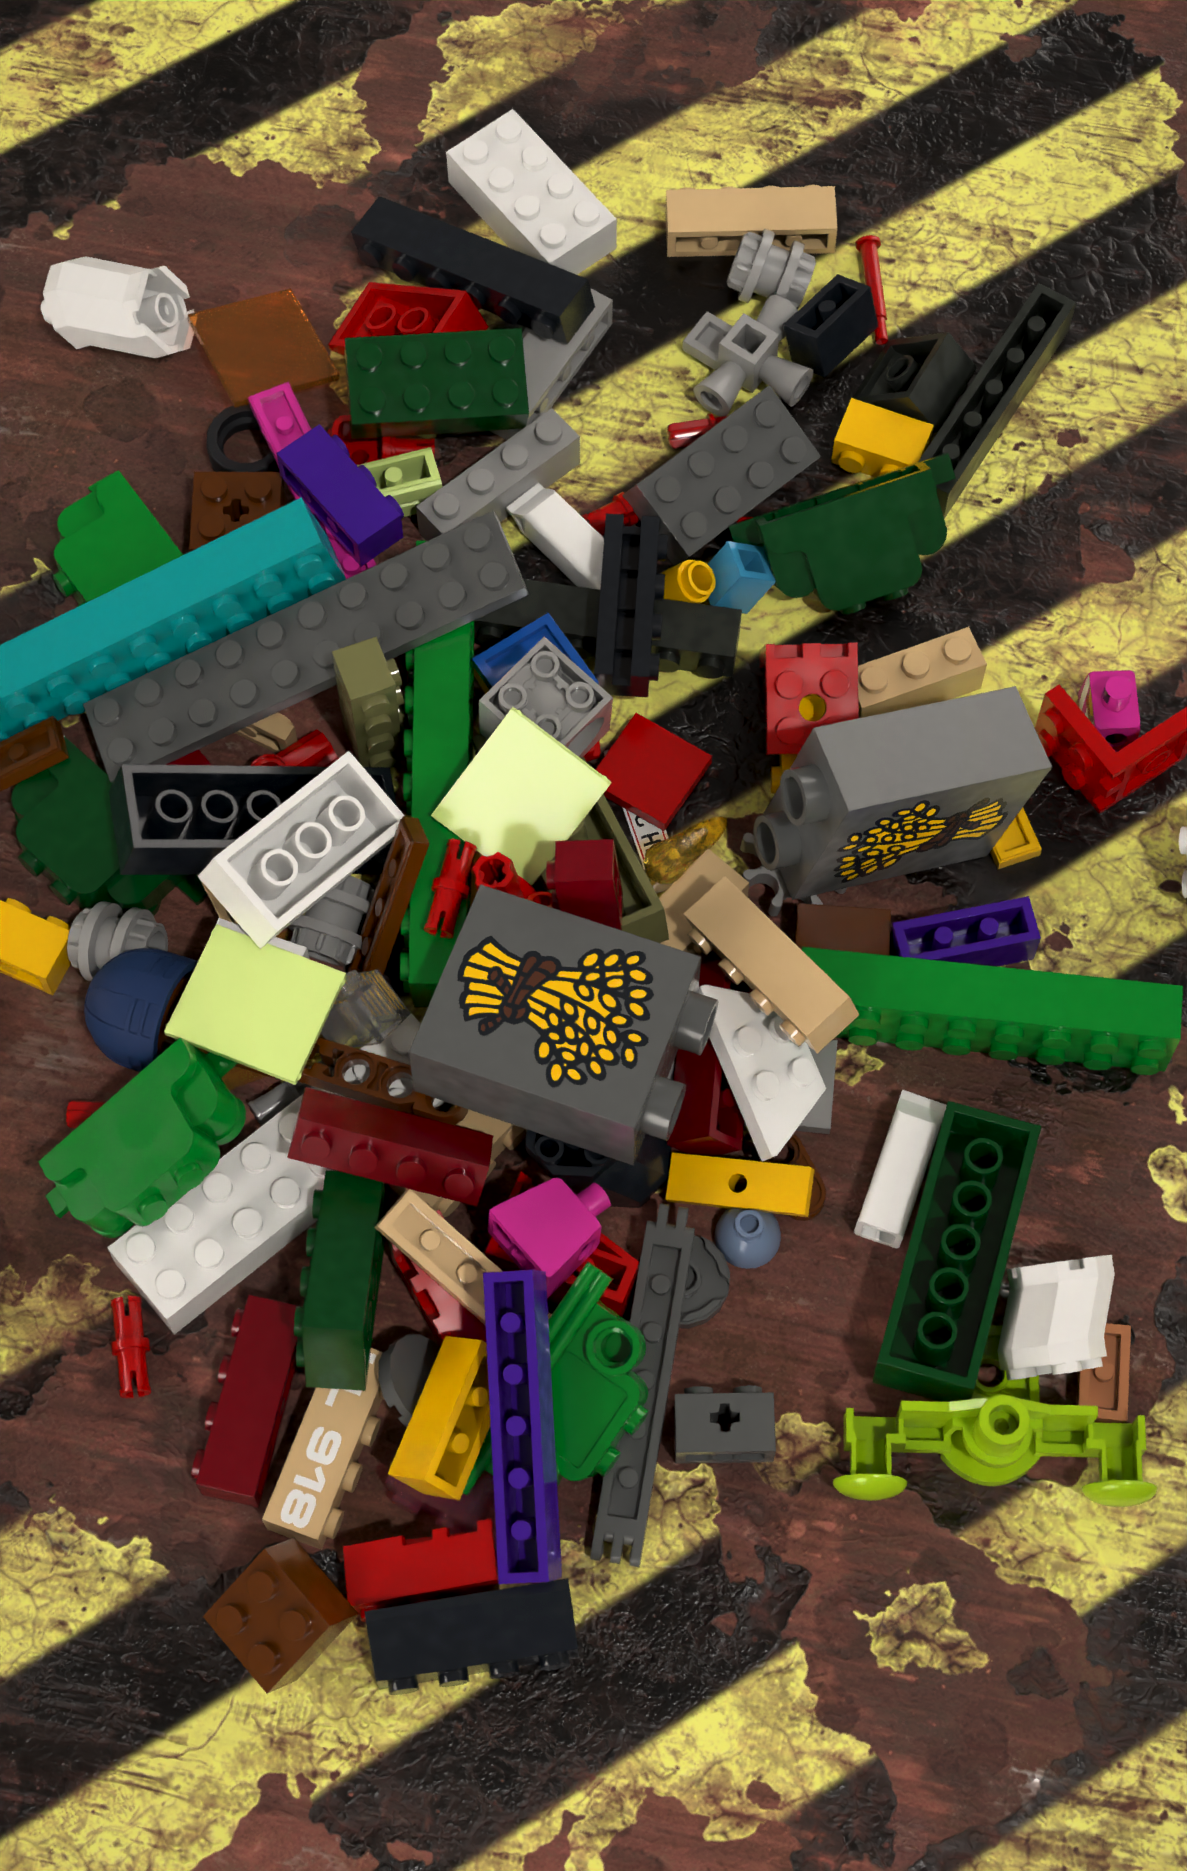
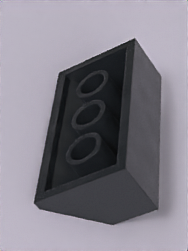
M568 1579L364 1611L376 1683L379 1689L388 1688L389 1695L416 1692L419 1690L418 1683L439 1680L440 1687L462 1685L469 1682V1675L489 1672L491 1679L511 1677L520 1673L519 1667L539 1664L542 1671L561 1669L570 1665V1658L578 1657V1644Z

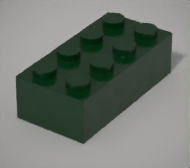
M522 328L345 338L344 355L351 439L523 429L527 425L529 406Z
M326 1170L323 1190H314L312 1216L313 1219L318 1220L316 1221L315 1228L309 1227L307 1233L306 1255L312 1258L310 1259L309 1267H302L300 1295L305 1298L303 1306L296 1307L294 1317V1336L299 1337L296 1365L297 1367H305L306 1387L366 1391L386 1237L374 1228L386 1214L385 1183L340 1171Z

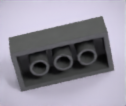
M769 385L622 496L632 506L640 521H642V516L660 517L659 534H668L667 557L675 566L690 557L727 529L729 525H732L819 459L821 455Z

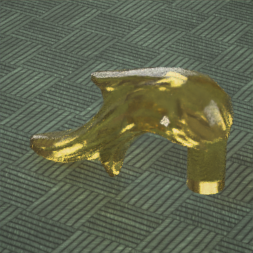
M722 816L711 818L668 839L653 844L646 851L643 861L644 871L652 886L657 883L673 884L680 879L687 868L720 839L727 827V818Z

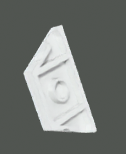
M705 984L699 987V994L718 999L719 1001L709 1038L762 1162L779 1154L826 1090L825 1084L808 1044L804 1042L798 1047L779 1026L784 1020L774 1011L768 1016L764 1014L748 995L749 993Z

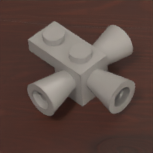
M770 295L757 320L743 313L734 326L729 325L707 311L685 337L682 350L715 370L693 389L696 399L705 409L717 416H727L741 387L753 393L762 381L766 385H770L774 392L790 407L794 406L801 399L812 380L813 369L777 357L778 344L786 337L783 325L798 312L791 302L781 296Z

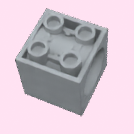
M543 637L479 700V733L488 740L510 709L514 707L566 748L582 758L610 730L613 697L546 637Z

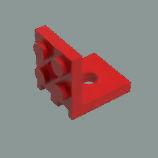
M858 642L847 644L802 643L801 645L765 644L759 650L760 668H765L766 755L799 754L814 727L859 718ZM816 695L823 700L825 712L818 721H808L801 716L799 704L803 697Z
M1060 684L1044 695L1035 726L1047 756H1052L1062 768L1063 777L1068 785L1076 791L1080 790L1099 814L1185 759L1187 754V707L1118 752H1115Z

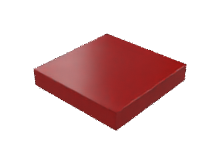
M635 713L595 770L612 782L603 793L607 799L665 831L712 764L713 756L640 714Z

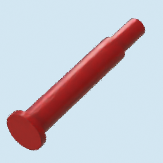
M867 235L859 238L855 245L856 249L861 252L865 285L871 287L878 321V327L874 330L875 342L878 345H883L888 342L886 328L887 313L878 256L881 240L877 236Z

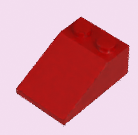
M369 282L328 346L332 351L345 356V338L487 330L488 325L467 291Z

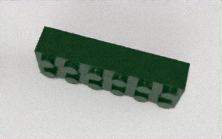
M948 1101L872 1383L939 1402L972 1399L1042 1126Z

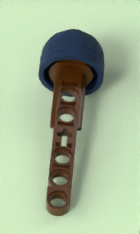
M152 948L129 950L109 960L92 979L85 998L84 1014L86 1025L99 1049L113 1062L141 1072L170 1047L177 1039L165 1035V1026L169 1022L198 961ZM318 1037L309 1059H312L316 1053H320L324 1064L314 1063L311 1069H308L305 1065L302 1077L298 1080L300 1083L358 1101L404 1113L413 1112L416 1116L451 1125L461 1122L468 1113V1109L456 1106V1108L448 1112H440L433 1107L435 1098L414 1090L404 1098L391 1096L388 1090L392 1082L400 1078H407L413 1081L411 1065ZM198 1048L199 1050H201L202 1052H204V1053H206V1054L209 1053L208 1051H205V1050H203V1049ZM238 1063L237 1065H235V1067H239V1068H242V1069H245V1070H248V1071H252V1072H255V1073H258V1074H261V1075H264V1076H268V1077H271V1078H274V1079H277V1080H281V1079H278V1078H276V1077L270 1076V1075H268V1074H265V1073H263V1072L257 1071V1070H255V1069H252V1068H250V1067L244 1066V1065L239 1064V1063ZM354 1065H364L370 1069V1075L363 1083L350 1084L344 1079L346 1071ZM329 1066L335 1067L333 1077L329 1069Z

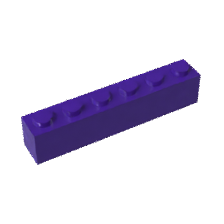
M519 1270L483 1273L499 1584L551 1582L562 1578L546 1271Z

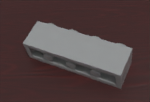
M591 289L595 308L568 344L553 338H543L535 333L534 330L525 327L522 336L529 406L527 425L551 409L612 325V299ZM522 429L493 430L491 432L508 440Z
M553 408L549 409L418 504L416 511L419 533L426 541H429L492 510L497 515L499 521H503L511 515L506 510V507L538 482L544 488H548L580 464V436Z

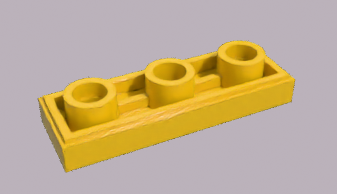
M672 1152L665 1200L673 1203L728 1209H750L766 1213L808 1217L814 1169L807 1166ZM741 1179H746L747 1186L745 1190L736 1193V1183Z

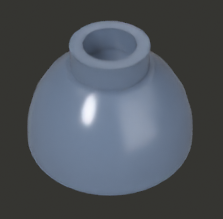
M730 1208L720 1216L715 1227L714 1240L716 1247L724 1254L727 1262L736 1267L751 1269L768 1263L776 1255L781 1243V1232L779 1223L772 1213Z

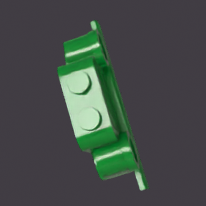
M119 470L89 486L88 488L91 493L66 507L58 517L57 525L60 533V542L55 547L54 557L59 571L53 574L52 577L66 598L70 595L75 598L79 604L76 608L183 556Z
M181 1037L38 1161L45 1176L56 1185L46 1195L55 1215L61 1218L70 1211L74 1218L87 1224L93 1231L106 1238L120 1237L130 1230L133 1224L141 1227L148 1226L163 1217L171 1206L191 1189L201 1184L204 1178L215 1169L220 1158L218 1145H224L232 1141L244 1126L246 1119L245 1106L238 1097L229 1092L222 1080V1077L238 1063L211 1052L206 1054Z
M590 1262L586 1263L548 1320L557 1487L562 1477L570 1481L591 1478L597 1473L605 1477L621 1455L616 1446L624 1434L627 1432L633 1435L649 1413V1410L643 1407L648 1398L647 1385L639 1375L631 1371L642 1362L645 1356V1338L636 1326L599 1300L613 1278ZM491 1425L464 1488L463 1494L465 1495L470 1493L485 1470L493 1475Z

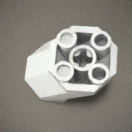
M81 257L50 266L43 291L44 300L41 303V312L45 321L52 324L54 330L76 349L95 346L151 358H159L190 349L197 324L194 309L187 311L184 299L190 298L187 286L166 266L146 269L91 257Z
M1112 1255L1007 1269L1010 1290L997 1350L1000 1370H1006L1007 1380L1030 1378L1052 1373V1375L1103 1367L1101 1357L1107 1356L1104 1333L1115 1275Z

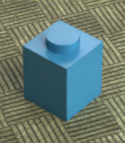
M727 541L708 563L714 572L716 580L715 588L708 598L712 606L740 609L742 613L747 614L776 582L762 546Z

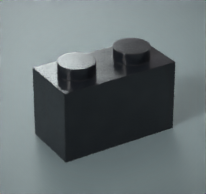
M839 274L826 284L783 325L791 361L813 369V373L824 378L878 327L871 287Z

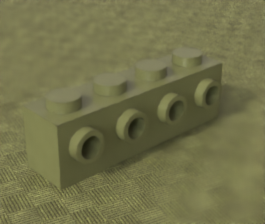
M373 637L332 651L343 728L356 760L362 767L391 768L397 761L403 759L402 742H404L405 731L403 723H406V718L402 708V704H404L400 689L402 680L394 658L386 660L377 637Z

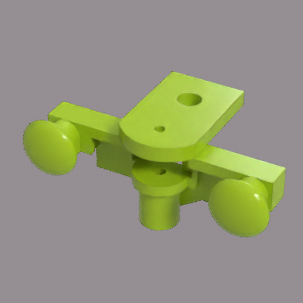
M990 1326L981 1365L986 1363L993 1364L1000 1370L997 1350L1002 1326ZM1000 1370L1002 1382L995 1387H986L977 1380L972 1399L953 1402L901 1401L896 1417L854 1416V1408H846L843 1417L844 1451H850V1475L833 1479L834 1487L841 1494L853 1499L876 1501L894 1497L904 1491L908 1481L906 1479L892 1475L891 1452L938 1453L942 1461L954 1473L971 1483L983 1486H1000L1019 1479L1034 1467L1041 1456L1098 1458L1099 1481L1084 1485L1082 1492L1089 1500L1097 1504L1110 1507L1139 1505L1153 1498L1158 1488L1152 1483L1143 1482L1142 1455L1146 1451L1145 1415H1137L1133 1423L1094 1422L1098 1417V1406L1040 1403L1039 1375L1030 1378L1007 1380L1006 1370Z

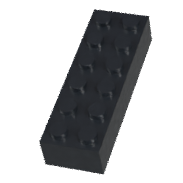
M121 764L109 790L120 874L199 875L215 856L328 767ZM363 767L397 806L390 767ZM393 841L353 874H381Z

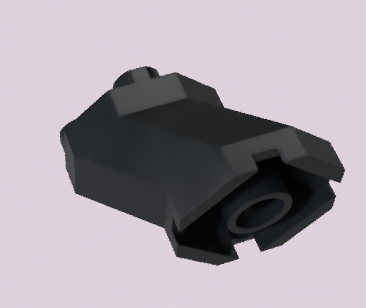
M528 1129L526 1133V1152L551 1178H560L568 1187L580 1192L592 1183H597L608 1195L611 1202L610 1207L641 1208L650 1200L651 1195L658 1189L662 1190L668 1184L672 1147L667 1145L668 1141L645 1134L635 1163L630 1165Z

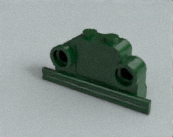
M945 453L729 525L728 527L733 542L763 545L776 580L774 585L785 595L801 598L814 591L826 608L834 611L840 610L841 614H851L864 609L866 601L881 596L883 600L902 597L908 593V587L915 585L922 575V564L919 555H930L937 552L944 545L947 538V527L936 493V485L954 480L956 477L949 453Z
M65 736L64 739L69 758L19 782L14 787L11 801L18 823L16 836L23 850L18 859L35 877H38L41 873L52 882L50 888L53 893L67 906L74 902L84 910L85 908H93L97 903L105 901L118 904L124 913L135 907L149 910L154 916L160 908L161 900L175 887L196 905L201 904L208 896L198 875L120 874L109 790L113 782H110L108 774Z

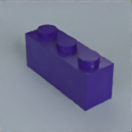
M319 424L277 452L281 477L300 498H303L309 509L361 567L403 538L402 518L404 513L400 505L391 495L385 497L376 488L377 484L371 472L364 465L357 466L350 459L346 445L337 435L330 436Z
M1027 896L894 922L890 932L889 950L891 956L998 967L1033 960L1041 937L1030 898Z

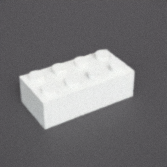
M513 109L446 152L448 182L509 248L576 275L616 249L617 219Z
M348 751L215 856L198 877L261 949L393 841L399 821L405 815Z

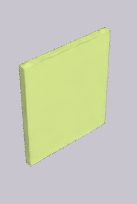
M512 707L431 816L462 840L474 844L477 847V851L483 856H491L499 852L510 858L518 876L522 877L532 886L546 868L547 861H551L555 857L556 841H567L612 782L523 715L520 710Z
M216 924L215 928L211 931V936L169 1022L165 1026L164 1033L177 1040L181 1037L195 1047L296 1085L302 1077V1071L338 994L346 983L347 975L345 972L268 943L260 949L249 936Z

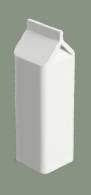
M538 482L506 507V510L512 515L520 531L577 587L600 590L604 537L555 490L544 488Z
M902 1090L854 1229L856 1235L893 1248L900 1247L945 1114L946 1104Z

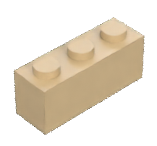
M966 627L859 665V718L946 701L981 689L987 663L970 628Z

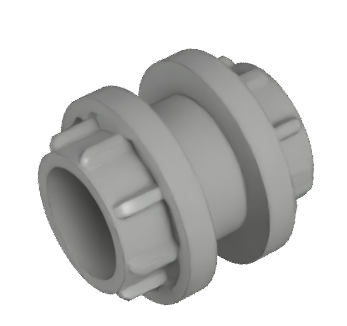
M764 229L762 235L753 232L744 234L726 281L728 287L739 291L738 300L749 303L753 293L766 298L770 295H778L791 302L798 310L816 265L815 257L803 252L805 244L796 240L792 243L789 251L772 245L775 232Z
M349 876L307 910L305 915H301L288 926L293 931L290 942L307 947L309 957L342 967L350 964L354 957L355 948L362 950V936L358 935L357 931L361 920L365 921L375 890L370 884Z
M105 901L97 903L93 908H85L76 916L71 925L67 941V953L71 965L79 968L82 977L87 981H92L96 973L109 960L126 951L139 948L168 951V936L163 924L155 921L153 914L149 910L134 907L124 913L118 904Z

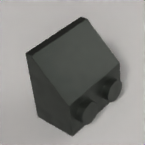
M949 332L888 340L853 399L933 424L932 433H937L947 420L959 397L967 390L968 382L977 366Z

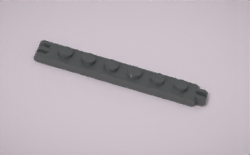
M661 1203L659 1205L657 1222L647 1221L630 1318V1323L641 1331L646 1342V1353L642 1362L631 1371L639 1375L647 1385L648 1398L643 1407L649 1410V1413L633 1435L627 1432L624 1434L616 1446L621 1455L610 1472L603 1477L590 1559L600 1561L604 1552V1541L612 1542L610 1563L620 1564L623 1545L632 1546L629 1555L630 1566L639 1568L695 1236V1228L686 1227L689 1208L679 1206L676 1225L667 1224L670 1205Z

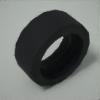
M239 403L225 408L213 419L207 430L206 446L214 472H280L272 452L259 461L239 463L228 459L223 451L226 440L235 433L246 429L261 430L249 403Z

